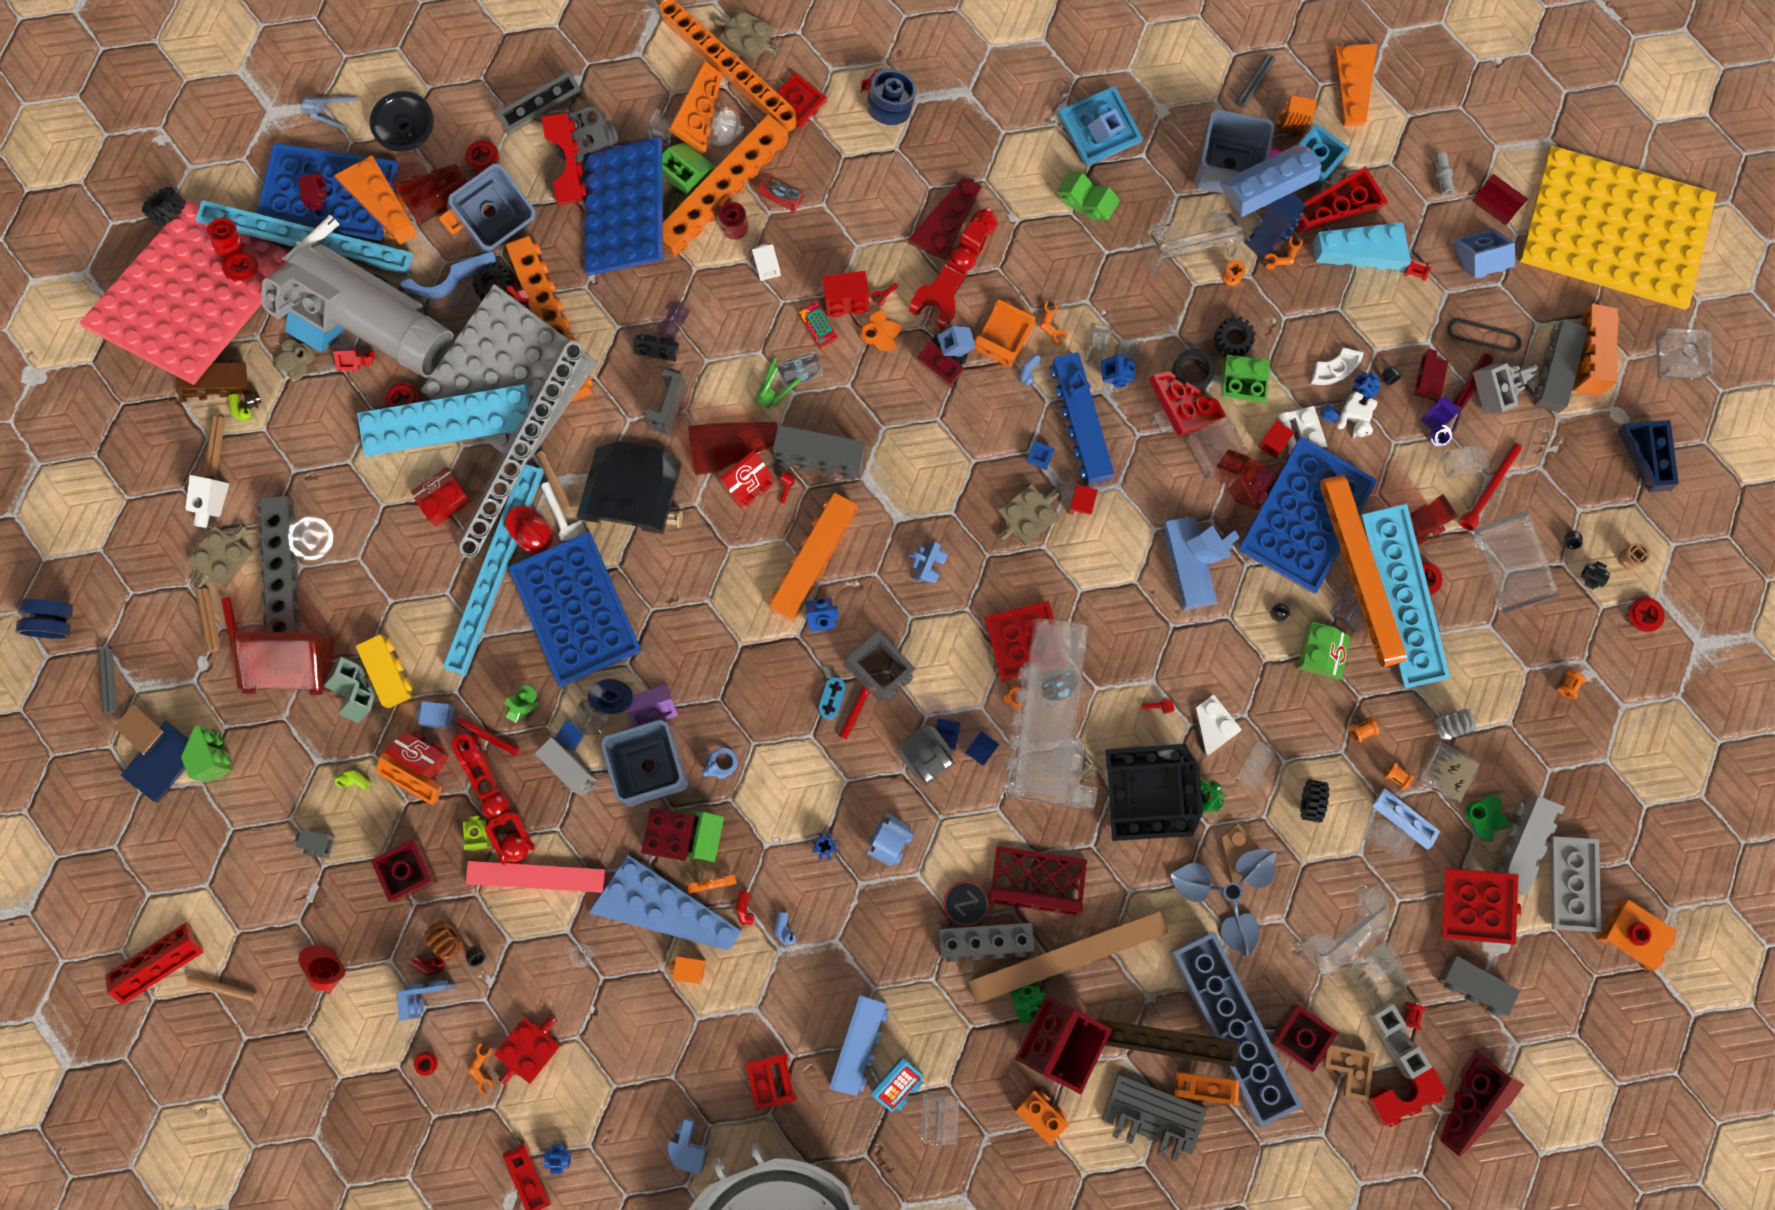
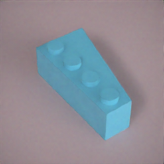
M1403 222L1318 232L1312 242L1315 260L1319 263L1351 264L1364 268V266L1377 267L1376 269L1379 270L1394 269L1396 272H1404L1411 263Z

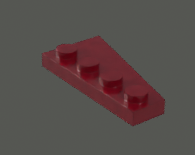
M962 177L910 236L907 243L946 260L981 191L982 185Z

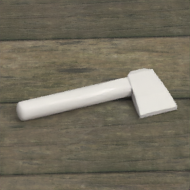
M548 482L543 483L541 488L561 530L559 533L561 541L566 542L587 533L582 520L568 526Z

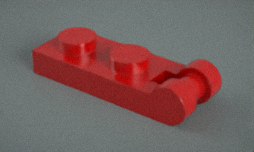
M524 1142L518 1145V1148L513 1151L508 1150L504 1152V1161L525 1210H541L551 1205L552 1203L531 1157L527 1143ZM521 1157L524 1164L517 1167L515 1160Z

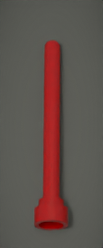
M1515 443L1472 510L1463 514L1459 520L1461 527L1468 531L1476 529L1479 524V514L1521 451V444Z

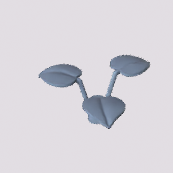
M1256 849L1244 853L1238 859L1235 867L1237 873L1243 876L1238 884L1232 882L1225 885L1224 888L1209 885L1212 881V874L1205 865L1200 863L1187 864L1171 873L1174 887L1187 900L1193 902L1204 901L1208 897V889L1223 892L1224 898L1227 901L1233 902L1235 917H1229L1222 923V939L1229 947L1244 956H1248L1254 950L1259 938L1258 922L1249 913L1239 916L1237 901L1242 897L1243 891L1241 886L1246 880L1254 888H1264L1272 882L1275 876L1276 853L1274 851Z

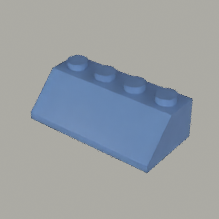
M1296 145L1220 182V187L1240 217H1243L1319 180L1322 164L1311 148Z
M859 995L829 1089L857 1096L858 1090L863 1092L867 1078L863 1077L866 1068H871L875 1056L870 1053L873 1044L878 1046L882 1032L878 1031L880 1022H886L889 1009L885 1008V1002Z

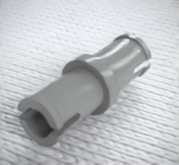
M1446 152L1437 153L1433 157L1437 170L1435 175L1436 179L1439 180L1443 197L1451 196L1456 192L1452 180L1453 170L1449 166Z

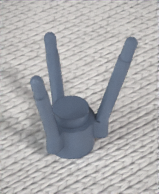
M305 96L302 100V109L304 113L310 114V119H317L345 130L346 126L319 114L324 111V103L357 101L358 97L319 98Z

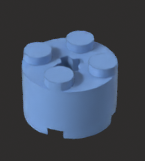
M886 813L883 816L887 818L886 822L880 821L869 842L872 849L871 851L866 849L865 854L888 866H891L893 863L898 865L904 854L901 852L904 844H909L914 832L911 831V825Z

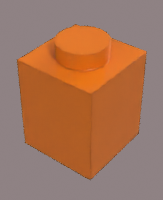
M676 956V960H672L670 965V974L673 975L672 980L702 984L706 960Z

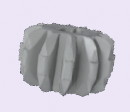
M1470 709L1455 711L1438 717L1435 720L1436 730L1441 739L1445 740L1469 733L1477 727L1476 720Z

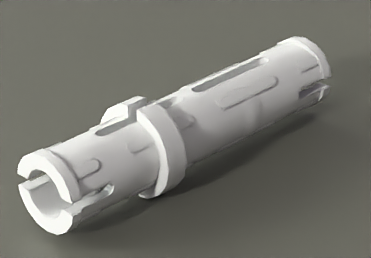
M329 214L301 242L295 243L296 247L282 259L286 263L290 256L300 248H313L317 246L340 224L336 220L333 221V217Z

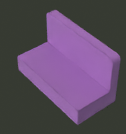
M668 684L633 695L632 704L627 709L634 728L678 716Z

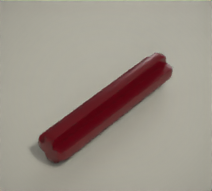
M1484 353L1480 357L1454 400L1453 404L1460 410L1465 408L1477 388L1473 372L1491 365L1493 362L1491 355Z

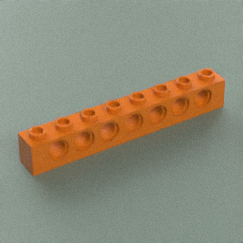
M768 114L663 222V247L674 257L678 253L685 251L688 243L701 234L703 227L716 218L720 208L724 204L731 202V198L744 189L745 184L750 178L753 179L758 175L760 168L773 159L778 149L781 150L788 142L787 129ZM763 141H770L769 144H761ZM750 155L756 156L754 159L747 158ZM735 170H741V171H742V172L739 173V174H734V173H733ZM723 184L728 185L724 189L718 188L720 185ZM708 199L714 200L710 204L704 203ZM693 214L699 215L695 219L690 218V216ZM678 229H684V230H685V231H684L683 233H681V234L675 233Z
M527 236L506 244L522 289H525L529 297L528 304L530 310L566 338L576 341L574 335L570 336L568 333V329H571L567 317H562L560 311L564 310L559 297L556 299L553 292L556 291L552 279H547L546 273L549 272L544 260L540 261L538 255L542 253L538 243H533L531 237ZM527 260H533L531 264L525 265ZM541 278L538 283H532L534 279ZM542 297H548L545 302H539ZM549 316H555L554 320L546 321ZM590 375L571 402L592 394L590 386H593Z

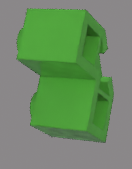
M1068 172L1056 191L1063 204L1094 221H1108L1120 202V199L1110 187L1094 186L1083 172Z

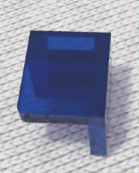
M938 719L936 730L945 740L951 751L955 752L960 722Z
M981 731L964 755L970 756L983 766L998 748L999 744Z

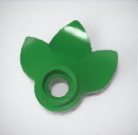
M1487 796L1480 802L1469 803L1465 808V817L1473 824L1475 834L1489 842H1492L1494 839L1493 830L1503 829L1510 824L1506 816L1499 811L1503 800L1498 797ZM1474 809L1478 810V817H1475L1473 815Z

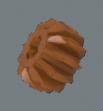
M444 920L433 923L425 931L424 938L427 941V945L442 960L454 958L463 949V941L460 939V935L451 924Z

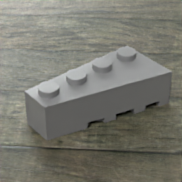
M1539 796L1524 799L1517 804L1515 809L1517 816L1515 822L1509 827L1508 836L1510 837L1508 843L1504 845L1501 851V857H1503L1501 864L1495 870V872L1519 874L1518 895L1529 894L1540 868L1537 860H1541L1546 854L1548 846L1545 841L1556 830L1557 824H1554L1557 813L1562 814L1565 806Z

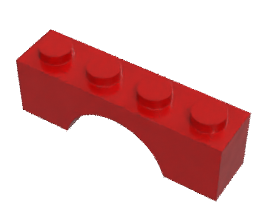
M567 113L541 117L545 139L550 143L560 146L566 156L564 172L558 179L553 181L556 203L562 206L584 202V196H587L585 183H581L580 175H583L581 161L577 162L576 153H579V146L577 140L573 139L572 132H576L574 119H570Z

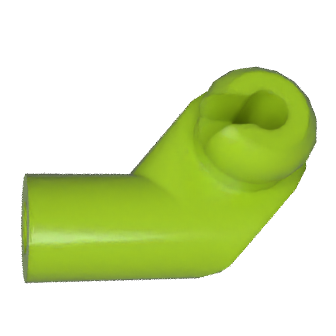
M228 395L230 414L240 421L250 420L252 411L248 407L245 408L240 405L239 395Z
M356 770L342 772L334 780L337 787L342 788L355 784L363 791L371 784L368 779Z

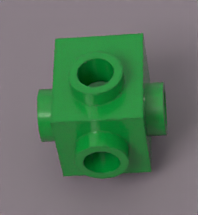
M1201 780L1203 813L1217 812L1225 803L1224 798L1227 795L1222 792L1223 787L1214 780L1211 782ZM1212 793L1213 796L1208 799V795Z
M1037 983L1010 992L1020 1024L1034 1020L1045 997V992L1039 991Z

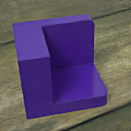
M1444 395L1420 420L1432 430L1436 425H1446L1461 410Z

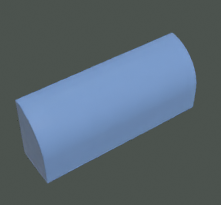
M1187 517L1166 521L1163 525V531L1183 611L1218 604L1209 565L1199 561L1186 544L1187 540L1200 531L1197 518Z

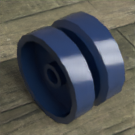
M885 69L878 72L872 78L866 102L868 113L873 119L886 125H898L905 122L910 117L917 91L915 82L904 72L895 69Z
M23 599L19 601L18 613L27 618L17 620L15 630L17 634L46 639L70 638L71 625L64 621L72 618L73 605L43 599Z

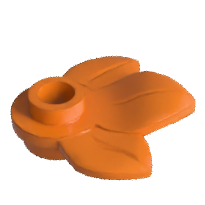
M884 310L877 311L870 316L868 324L861 328L860 337L864 343L874 344L880 351H893L897 348L893 339L899 335L902 325L897 322L887 321ZM873 332L875 335L868 337L867 333Z

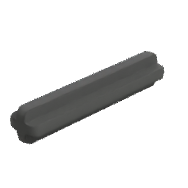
M1270 54L1264 56L1236 100L1237 106L1241 108L1246 107L1274 64V56Z
M104 648L98 651L102 713L113 714L117 711L113 650Z

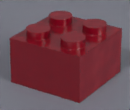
M412 839L371 859L388 902L397 903L438 883L422 843L419 840Z
M1292 1004L1269 1040L1274 1048L1305 1070L1314 1072L1339 1032L1299 1004Z

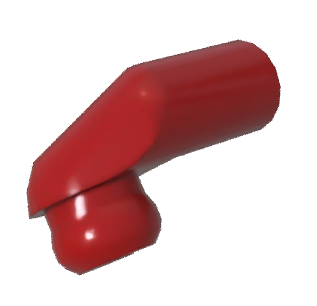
M739 891L735 907L739 923L743 926H751L754 923L755 916L753 913H747L750 894L745 891Z
M416 955L411 960L410 966L422 974L430 976L440 973L445 967V962L440 957L425 961Z

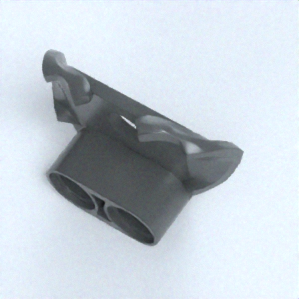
M586 107L568 114L570 119H576L578 122L576 132H572L573 139L577 140L579 146V153H576L577 161H585L584 154L598 149L613 148L618 143V136L613 122L605 121V113L600 108ZM593 111L597 115L594 123L590 120V115ZM586 135H591L594 139V144L591 147H586L583 143ZM556 145L557 154L566 160L563 149Z

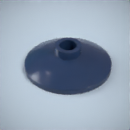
M606 679L592 685L588 691L587 698L590 706L596 711L604 714H617L630 707L633 701V692L622 681Z

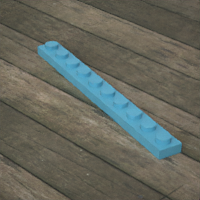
M202 200L195 218L198 223L209 225L218 218H227L234 222L240 234L296 247L295 243L301 242L315 229ZM332 232L319 243L349 261L408 275L414 257L412 252Z
M525 464L511 490L443 668L445 670L466 676L517 544L506 529V516L510 510L517 506L531 507L544 474L542 469Z

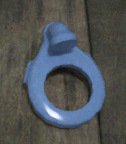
M728 748L716 749L707 756V763L702 770V775L725 779L726 776L732 774L737 768L738 759L736 754ZM721 753L730 755L732 758L731 768L727 770L720 769L716 763L717 755Z

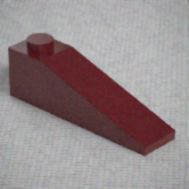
M1478 1051L1473 1053L1462 1069L1460 1076L1462 1081L1459 1091L1455 1092V1104L1452 1113L1448 1115L1441 1142L1459 1157L1512 1104L1525 1085L1507 1070Z

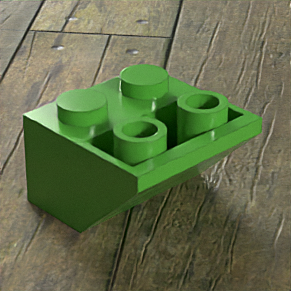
M685 142L668 147L662 154L663 178L686 197L716 168Z
M1227 355L1221 369L1220 387L1222 397L1266 403L1271 360Z
M201 725L194 727L181 756L189 778L208 783L233 771L230 765L232 764V759L228 752L224 751L222 746L224 740L218 731Z

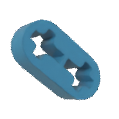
M831 678L825 685L819 704V712L824 719H834L839 713L846 691L845 683L840 678ZM838 682L842 690L837 691L835 697H832V689L829 687ZM832 700V708L835 711L826 715L823 706H828L829 701Z

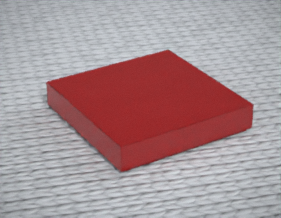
M796 72L777 91L794 108L797 120L796 127L798 129L827 101L825 95ZM771 102L769 105L774 106L776 103Z

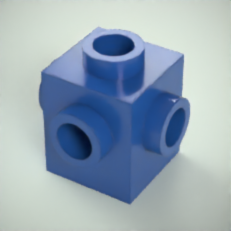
M1122 354L1113 355L1101 360L1102 381L1113 384L1117 388L1125 387L1127 383L1135 381L1134 360L1126 358Z
M832 597L805 601L809 632L826 631L836 628L835 619H839L838 607L832 604Z

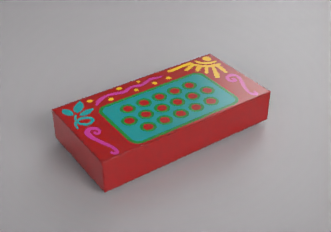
M817 301L798 311L800 318L819 349L838 339Z

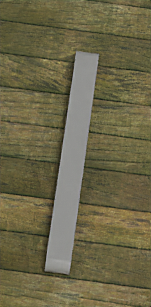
M566 340L561 344L457 541V547L464 557H474L480 551L583 357L584 349L580 343L574 340ZM570 345H576L577 353L574 356H568L567 348ZM561 364L566 365V373L558 376L556 373L557 367ZM550 384H555L556 392L553 395H547L546 388ZM539 404H545L546 411L542 415L536 414L535 411ZM531 423L535 424L536 429L534 433L526 434L525 427ZM517 444H525V451L523 453H515L514 449ZM508 463L515 464V469L511 473L504 472V467ZM499 482L504 483L505 488L502 492L497 493L494 491L495 484ZM487 502H493L495 505L494 509L490 512L483 510ZM476 522L484 523V528L481 531L473 530V525ZM472 541L474 547L471 550L466 551L462 548L465 542Z

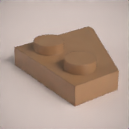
M1239 823L1220 838L1226 855V864L1229 867L1232 879L1231 883L1237 884L1243 878V876L1237 873L1235 868L1238 859L1246 852L1260 849Z

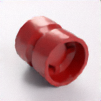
M218 218L208 225L207 234L217 256L225 259L232 253L242 252L243 243L233 221L227 218Z

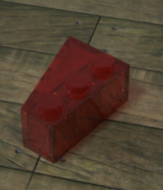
M457 164L430 171L431 174L420 177L418 175L411 176L410 180L402 182L398 180L392 181V184L419 225L445 211L449 195L468 182Z
M1231 449L1227 450L1216 466L1235 502L1257 510L1265 502L1268 493L1279 476L1251 457Z

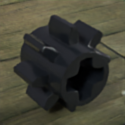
M1599 561L1593 564L1588 563L1580 576L1585 581L1584 586L1593 590L1595 587L1598 588V586L1604 587L1610 577V573L1606 569L1607 565Z

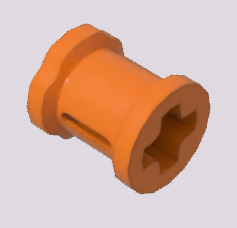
M1232 260L1228 263L1222 275L1224 283L1229 286L1238 285L1245 273V266L1238 260Z
M1568 670L1563 685L1559 686L1557 691L1567 698L1577 699V692L1581 684L1585 683L1587 679L1579 672Z
M1371 716L1366 718V721L1357 725H1349V732L1357 744L1362 743L1363 739L1371 735L1376 736L1380 734L1379 727Z
M1396 761L1390 765L1384 774V779L1392 780L1403 791L1408 788L1415 777V774L1408 773L1399 767Z

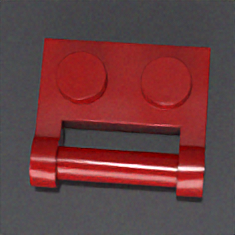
M787 1053L746 1063L756 1111L797 1101L796 1093H793L787 1061L789 1060ZM772 1064H778L784 1096L781 1097L777 1096L771 1068Z

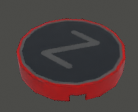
M965 880L955 883L948 889L944 896L943 906L945 914L950 921L958 926L969 927L977 925L984 919L988 912L989 900L982 886Z

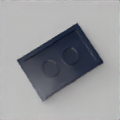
M166 721L160 726V729L164 731V736L159 743L144 755L139 752L120 775L156 803L161 800L185 770L181 756L189 740L187 736Z

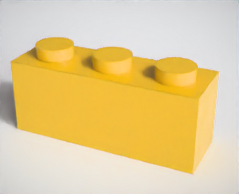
M380 634L356 646L382 706L390 709L413 697L411 693L413 686L410 680L405 678L402 673L404 666L399 658H395L393 653L395 646L390 638L387 639Z

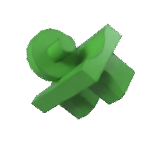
M523 685L517 690L516 695L506 698L504 704L509 706L505 713L506 718L513 722H519L520 718L526 719L531 711L538 709L540 703L535 701L537 691L533 686Z

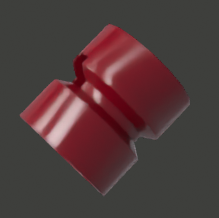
M737 202L724 204L718 214L722 232L729 239H741L746 235L749 228L746 210Z

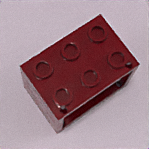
M1045 995L1016 1054L1015 1060L1041 1075L1082 1094L1112 1029L1080 1011Z

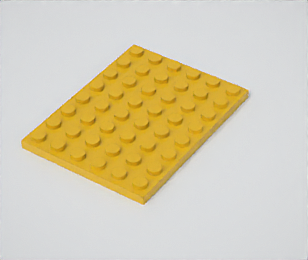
M1551 146L1548 149L1519 262L1686 310L1690 307L1716 192Z

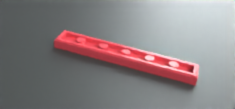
M468 861L466 884L603 893L606 870L506 863L504 866L501 863Z

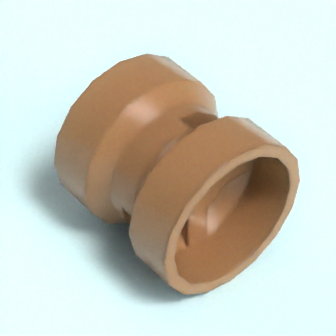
M1634 543L1619 553V563L1626 569H1634L1649 560L1650 553L1645 545Z

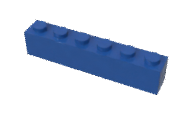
M1075 352L1053 358L1052 366L1049 367L1052 379L1055 378L1057 386H1055L1058 399H1062L1063 406H1061L1063 418L1068 420V436L1070 439H1073L1075 444L1073 447L1074 457L1080 461V477L1082 480L1085 479L1086 486L1111 480L1114 470L1090 389L1072 399L1068 392L1069 381L1075 371L1080 368L1086 377L1080 354Z

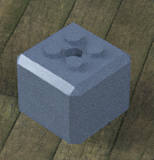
M1218 109L1212 112L1203 133L1193 183L1199 189L1225 194L1220 187V182L1269 159L1275 125L1268 119ZM1224 162H1232L1235 168L1227 169L1224 166Z
M492 164L449 195L447 200V209L482 253L491 252L535 219V209L503 166L499 164ZM487 205L494 207L495 216L491 218L486 217L483 213V208Z
M662 720L654 721L605 736L601 742L616 800L627 806L633 807L685 791L688 787L689 781L674 729L668 723ZM648 760H652L655 763V769L650 773H646L643 770V764Z

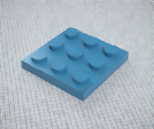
M1115 86L1058 111V116L1085 167L1142 143L1143 137ZM1116 108L1125 128L1113 137L1097 144L1088 125L1101 115Z

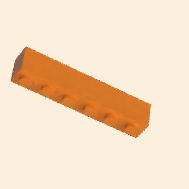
M835 492L831 498L827 497L822 507L825 510L821 517L817 515L812 524L813 531L810 535L806 534L801 543L802 550L799 554L796 553L790 562V565H792L790 571L782 575L779 582L781 586L778 592L774 591L768 601L771 611L793 623L858 511L857 504Z

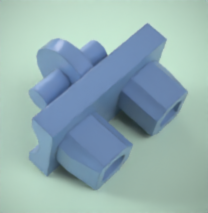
M937 542L929 543L926 549L919 547L917 553L910 552L909 558L914 560L911 567L917 569L913 580L917 582H937L940 572L931 567L934 562L943 565L948 556L945 551L940 549L941 544Z

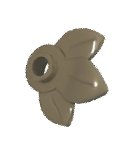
M288 339L281 343L283 352L276 357L274 366L279 370H288L291 382H296L306 374L307 364L314 360L315 353L311 346L304 343L299 344L296 340Z

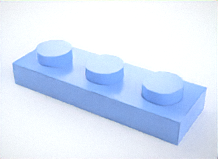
M1385 788L1379 793L1372 805L1373 808L1427 850L1433 846L1440 833L1437 828Z

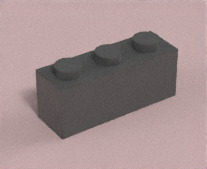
M1449 956L1438 978V981L1444 983L1443 988L1455 994L1457 992L1464 994L1466 1001L1474 1005L1482 1004L1486 1007V1012L1496 1017H1499V1015L1509 1016L1520 993V990L1459 956Z

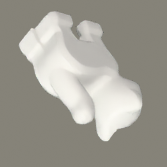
M1354 392L1348 397L1337 424L1338 429H1343L1346 426L1347 420L1356 422L1352 435L1353 438L1372 434L1373 428L1370 420L1372 412L1378 403L1376 400L1369 398L1365 405L1360 404L1359 400L1364 395L1358 392Z

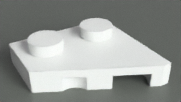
M1214 694L1195 708L1206 757L1242 730Z

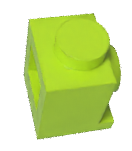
M483 816L469 817V822H463L464 850L492 848V844L485 832V827L489 824V820H483ZM474 828H477L479 831L477 836H473L472 830Z

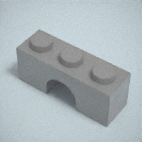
M1385 1003L1366 1014L1405 1078L1414 1079L1432 1068L1420 1046L1415 1045L1404 1029L1406 1023L1394 1004Z

